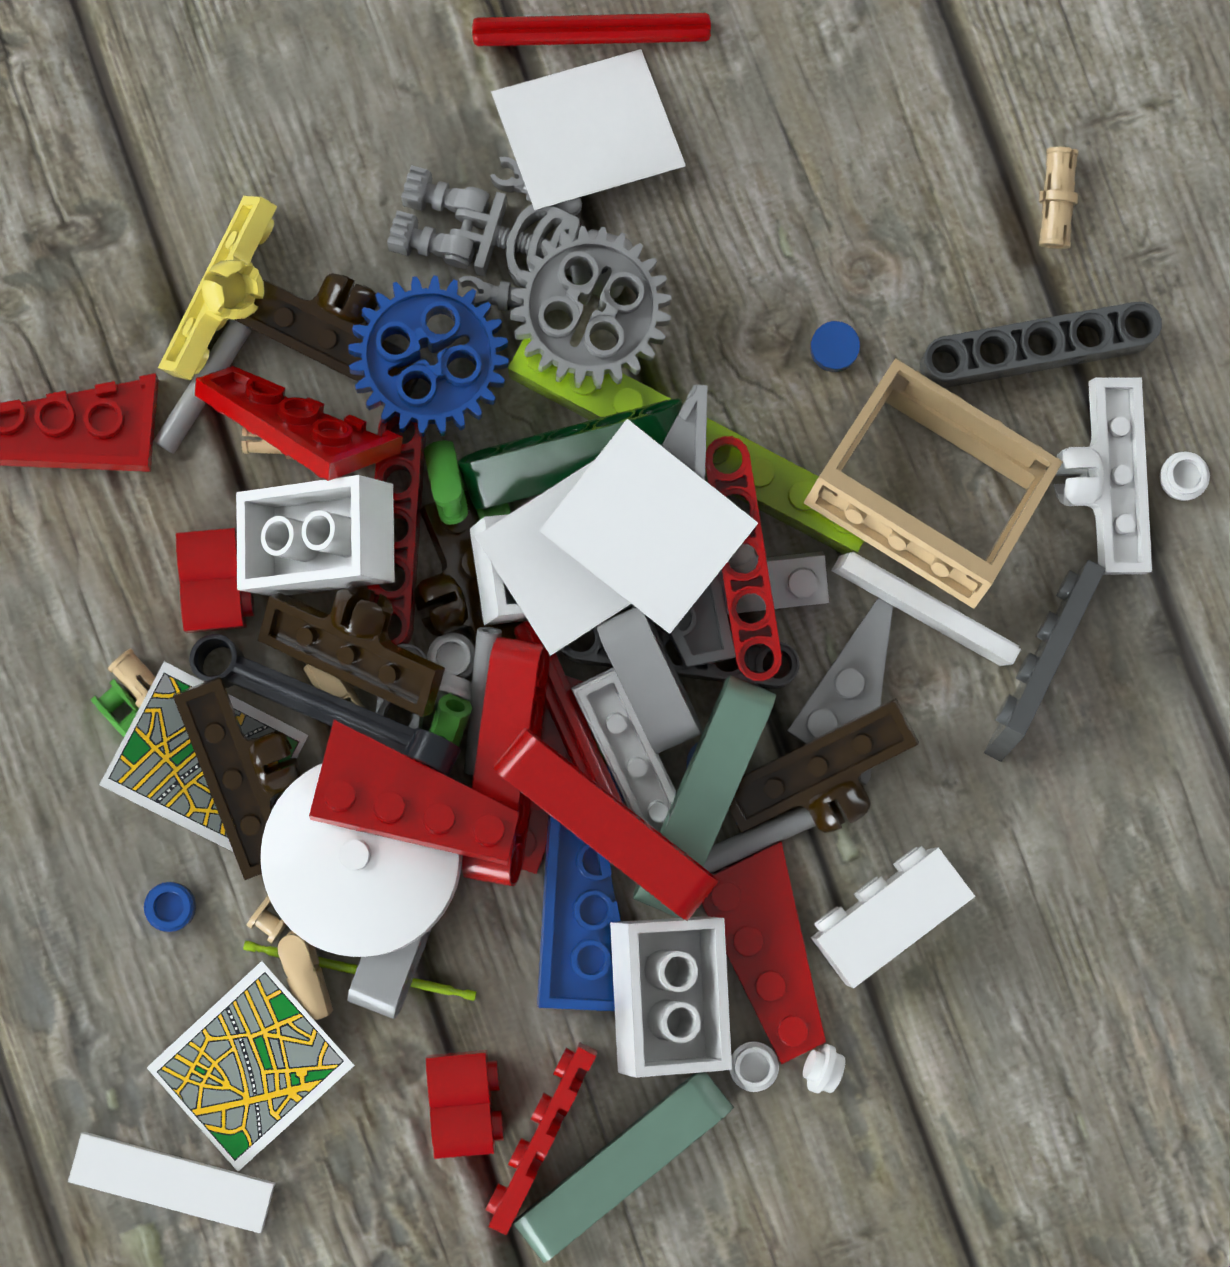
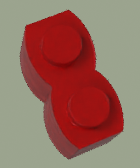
M226 528L176 533L180 603L184 632L197 633L247 628L246 617L254 616L255 612L253 593L237 590V529Z
M487 1050L428 1055L426 1057V1075L434 1159L494 1154L496 1150L495 1141H504L502 1110L493 1111L491 1091L500 1090L498 1061H488Z

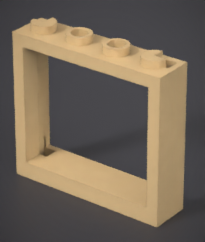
M895 358L818 477L804 504L975 609L996 579L1063 461L1009 429L999 420L993 419L967 403L960 396L949 392L928 379L918 370L915 371ZM885 402L1027 489L986 560L976 556L841 472Z

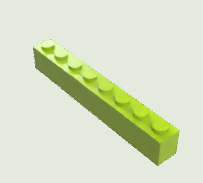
M530 338L522 340L508 366L510 379L588 420L671 399L623 373L622 381L618 385L613 381L609 373L605 374L600 389H596L592 376H585L581 387L576 388L574 374L570 372L559 383L556 381L558 367L552 364L549 368L540 372L538 367L542 355L540 353L530 357L524 355L525 348L531 342ZM707 418L706 450L715 439L722 436H733L740 439L747 446L751 459L758 509L842 554L850 552L857 554L864 540L804 504L819 476ZM732 446L721 447L713 457L714 467L724 474L736 472L742 464L740 451ZM705 466V481L708 482ZM732 495L740 499L741 501L749 504V502L744 497L740 495Z

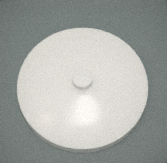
M319 764L302 774L284 791L272 809L266 823L261 845V869L269 899L281 919L294 933L306 942L324 951L343 956L369 957L387 954L404 948L426 934L447 910L458 886L462 855L310 820L309 813L322 764Z

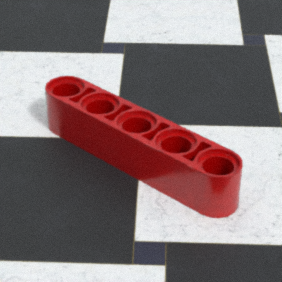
M395 415L386 424L382 423L380 419L377 435L382 436L387 430L391 431L393 426L399 423L400 417ZM411 422L415 427L414 437L408 443L402 444L401 453L375 463L374 479L387 482L390 474L398 470L407 471L412 477L411 485L406 491L397 494L393 493L394 519L405 520L408 522L409 527L405 538L399 542H394V567H399L405 571V582L401 588L390 592L383 590L380 584L367 586V589L375 591V603L378 602L380 594L386 596L391 601L393 607L392 615L398 616L401 619V633L397 638L390 640L397 646L408 644L412 639L414 631V590L417 584L421 522L420 509L422 506L425 460L423 449L426 444V436L420 437L418 423Z
M722 436L715 439L706 450L705 466L708 483L726 498L732 495L744 497L750 505L749 516L758 522L757 526L742 543L756 550L758 554L756 568L746 574L738 573L731 568L729 561L722 568L736 661L739 670L745 677L754 681H764L772 678L778 672L781 666L782 654L751 459L747 446L740 439L733 436ZM724 446H732L740 451L742 464L736 472L724 474L714 467L713 457L718 449ZM756 594L765 601L766 613L760 621L747 623L738 616L737 604L744 595ZM757 643L765 644L772 650L774 662L767 671L755 672L746 665L745 653L751 645Z
M498 637L491 650L472 789L519 812V819L508 865L463 855L462 874L467 879L514 887L521 874L531 800L500 776L493 767L524 728H527L540 738L551 659L543 643Z
M527 728L522 730L493 767L512 786L682 919L688 921L719 883V880L707 869Z

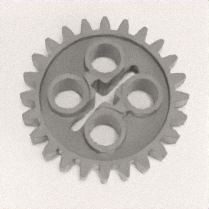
M581 226L578 240L572 241L564 230L560 231L559 247L556 248L546 239L543 240L541 245L544 255L543 259L532 253L527 255L526 262L533 272L518 270L516 274V280L526 288H518L511 291V300L523 304V306L516 307L510 311V320L525 323L515 330V339L523 340L530 338L531 342L525 348L524 355L526 357L538 353L542 355L538 367L540 372L546 370L552 364L558 367L556 381L559 383L570 372L574 374L576 388L581 387L585 376H592L596 389H600L604 375L609 373L613 381L618 385L622 381L623 367H626L634 375L639 374L638 356L650 362L654 359L655 352L648 342L663 345L666 336L655 326H667L671 320L670 315L658 310L670 305L671 295L657 293L666 284V275L651 277L650 273L656 267L657 259L651 258L641 262L639 260L643 248L641 243L635 245L629 251L623 248L625 243V233L623 232L612 243L607 241L606 227H601L596 239H589L585 226ZM571 266H582L591 274V280L583 285H575L567 280L564 272ZM607 268L611 271V275L600 295L598 310L592 313L580 344L577 347H573L570 344V340L581 321L583 306L587 305L590 301L602 270ZM617 286H627L636 294V301L630 305H619L611 298L610 291ZM551 310H562L571 318V324L565 329H552L545 322L544 316ZM597 330H607L614 335L617 344L609 350H600L593 346L590 341V335Z

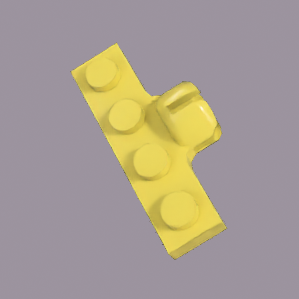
M243 196L158 366L159 369L173 377L191 380L194 374H198L203 369L209 358L210 351L207 347L215 331H219L228 319H245L256 312L258 306L254 304L255 298L263 299L265 293L264 281L259 270L253 266L251 259L258 245L263 244L274 227L272 217L277 208L275 204L263 197Z

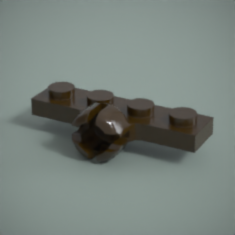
M331 273L327 275L317 296L311 300H305L263 279L265 293L263 299L255 298L254 304L258 306L256 312L245 319H235V321L359 382L365 375L350 374L349 365L362 360V358L349 354L348 345L363 343V340L353 334L352 328L353 325L368 326L369 323L362 316V309L366 307L375 311L378 304L376 302V293L371 288L359 284L354 286L355 280L340 274ZM384 340L382 343L383 349L389 354L398 355L406 351L387 340ZM414 363L399 368H392L388 374L392 377L399 375ZM419 378L411 379L404 385L403 391L408 397L411 396Z
M468 490L464 491L468 515L460 523L445 524L439 517L435 502L424 505L420 509V513L442 564V572L440 574L422 580L414 590L417 611L440 603L442 604V606L430 611L429 617L421 619L426 629L435 636H443L459 629L466 630L472 637L475 646L477 629L480 627L497 628L502 631L501 637L517 639L514 634V628L523 623L522 621L484 626L470 528L479 521L476 509L473 507Z
M352 586L346 590L341 589L336 592L329 615L282 593L269 596L258 637L259 642L421 717L432 714L445 667L405 650L389 640L388 628L393 614V607L391 601L386 596L380 594L378 602L375 603V591Z
M220 676L174 693L173 698L243 878L247 880L262 874L261 845L265 826L272 811L271 798L275 794L285 791L299 778L300 769L295 757L268 766V764L291 754L290 749H292L289 740L279 731H274L257 738H248L241 729L224 682Z
M895 698L744 774L729 810L741 833L796 806H803L809 811L820 831L824 833L834 832L841 829V824L845 823V818L835 799L839 802L850 823L862 818L868 812L871 802L861 784V775L866 770L917 746L919 741L898 700Z

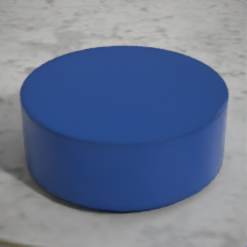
M831 321L821 325L815 331L810 344V352L814 362L820 368L829 372H840L849 368L855 362L860 349V341L856 331L848 324L840 321Z
M176 882L158 884L149 891L144 902V913L148 922L154 928L164 932H173L185 928L192 921L196 911V902L191 891L184 885Z

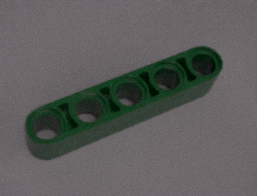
M677 398L657 402L484 448L462 457L458 461V465L473 507L475 509H483L542 494L594 461L627 419L658 444L662 445L683 406L682 399Z

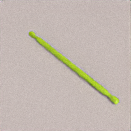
M245 940L243 950L263 952L269 956L280 958L277 947L261 946L255 942ZM318 957L319 966L355 975L358 965ZM413 978L410 986L449 996H461L471 1001H475L477 993L476 991L455 989L449 985Z

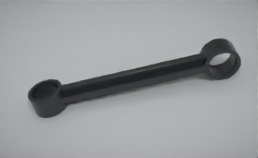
M206 635L195 643L190 652L189 663L191 670L204 682L221 676L225 688L236 685L332 726L333 720H336L448 777L461 752L457 745L432 732L420 728H410L245 658L243 652L224 635ZM216 648H229L232 653L229 667L217 676H207L204 674L203 665L207 655Z

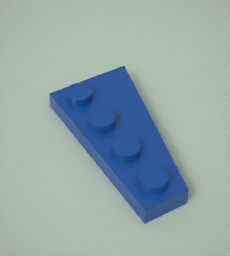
M549 814L537 1007L615 1011L610 922H620L621 920L618 904L615 900L610 862Z

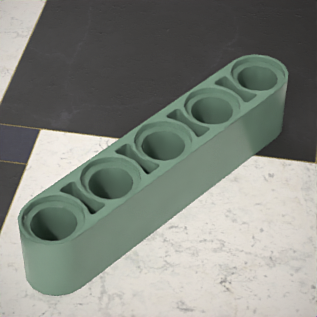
M731 674L727 677L703 734L660 829L662 835L703 867L776 698L775 693ZM637 884L633 894L634 900L680 918Z
M706 1072L694 1073L531 1205L512 1224L543 1263L547 1262L733 1110L734 1106Z

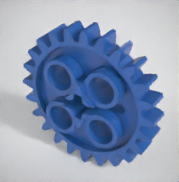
M433 275L429 288L422 289L417 276L412 277L411 291L407 292L397 282H394V298L391 300L379 292L375 294L376 302L380 308L378 311L363 307L362 316L369 323L368 326L353 325V334L363 340V343L348 345L349 354L362 358V360L349 365L350 374L365 375L355 385V390L357 394L372 392L366 402V408L372 410L382 405L384 407L381 415L382 423L386 424L395 415L400 417L399 429L402 433L408 429L411 422L418 423L420 437L425 436L429 424H435L440 436H445L446 422L451 420L462 431L465 429L463 415L467 412L478 420L482 418V411L478 405L479 401L490 405L495 404L496 397L488 389L489 386L496 388L504 387L505 379L494 372V370L508 368L509 364L508 358L496 354V352L508 347V339L493 337L502 328L501 319L486 321L485 318L491 311V304L487 302L475 307L473 304L476 298V290L471 289L463 297L457 295V280H453L447 290H441L438 276ZM443 314L450 317L455 325L448 333L435 334L427 327V322L434 315ZM397 334L407 338L410 345L402 354L393 355L383 349L382 343L390 335ZM466 336L469 338L467 344L444 349L460 337ZM428 347L431 353L439 352L435 365L430 366L426 359L420 360V350L422 348ZM457 358H467L472 361L476 370L471 376L461 379L451 375L448 371V366ZM414 363L399 375L392 377L388 374L392 368H399ZM414 378H420L428 382L431 390L424 398L412 399L403 391L406 382Z

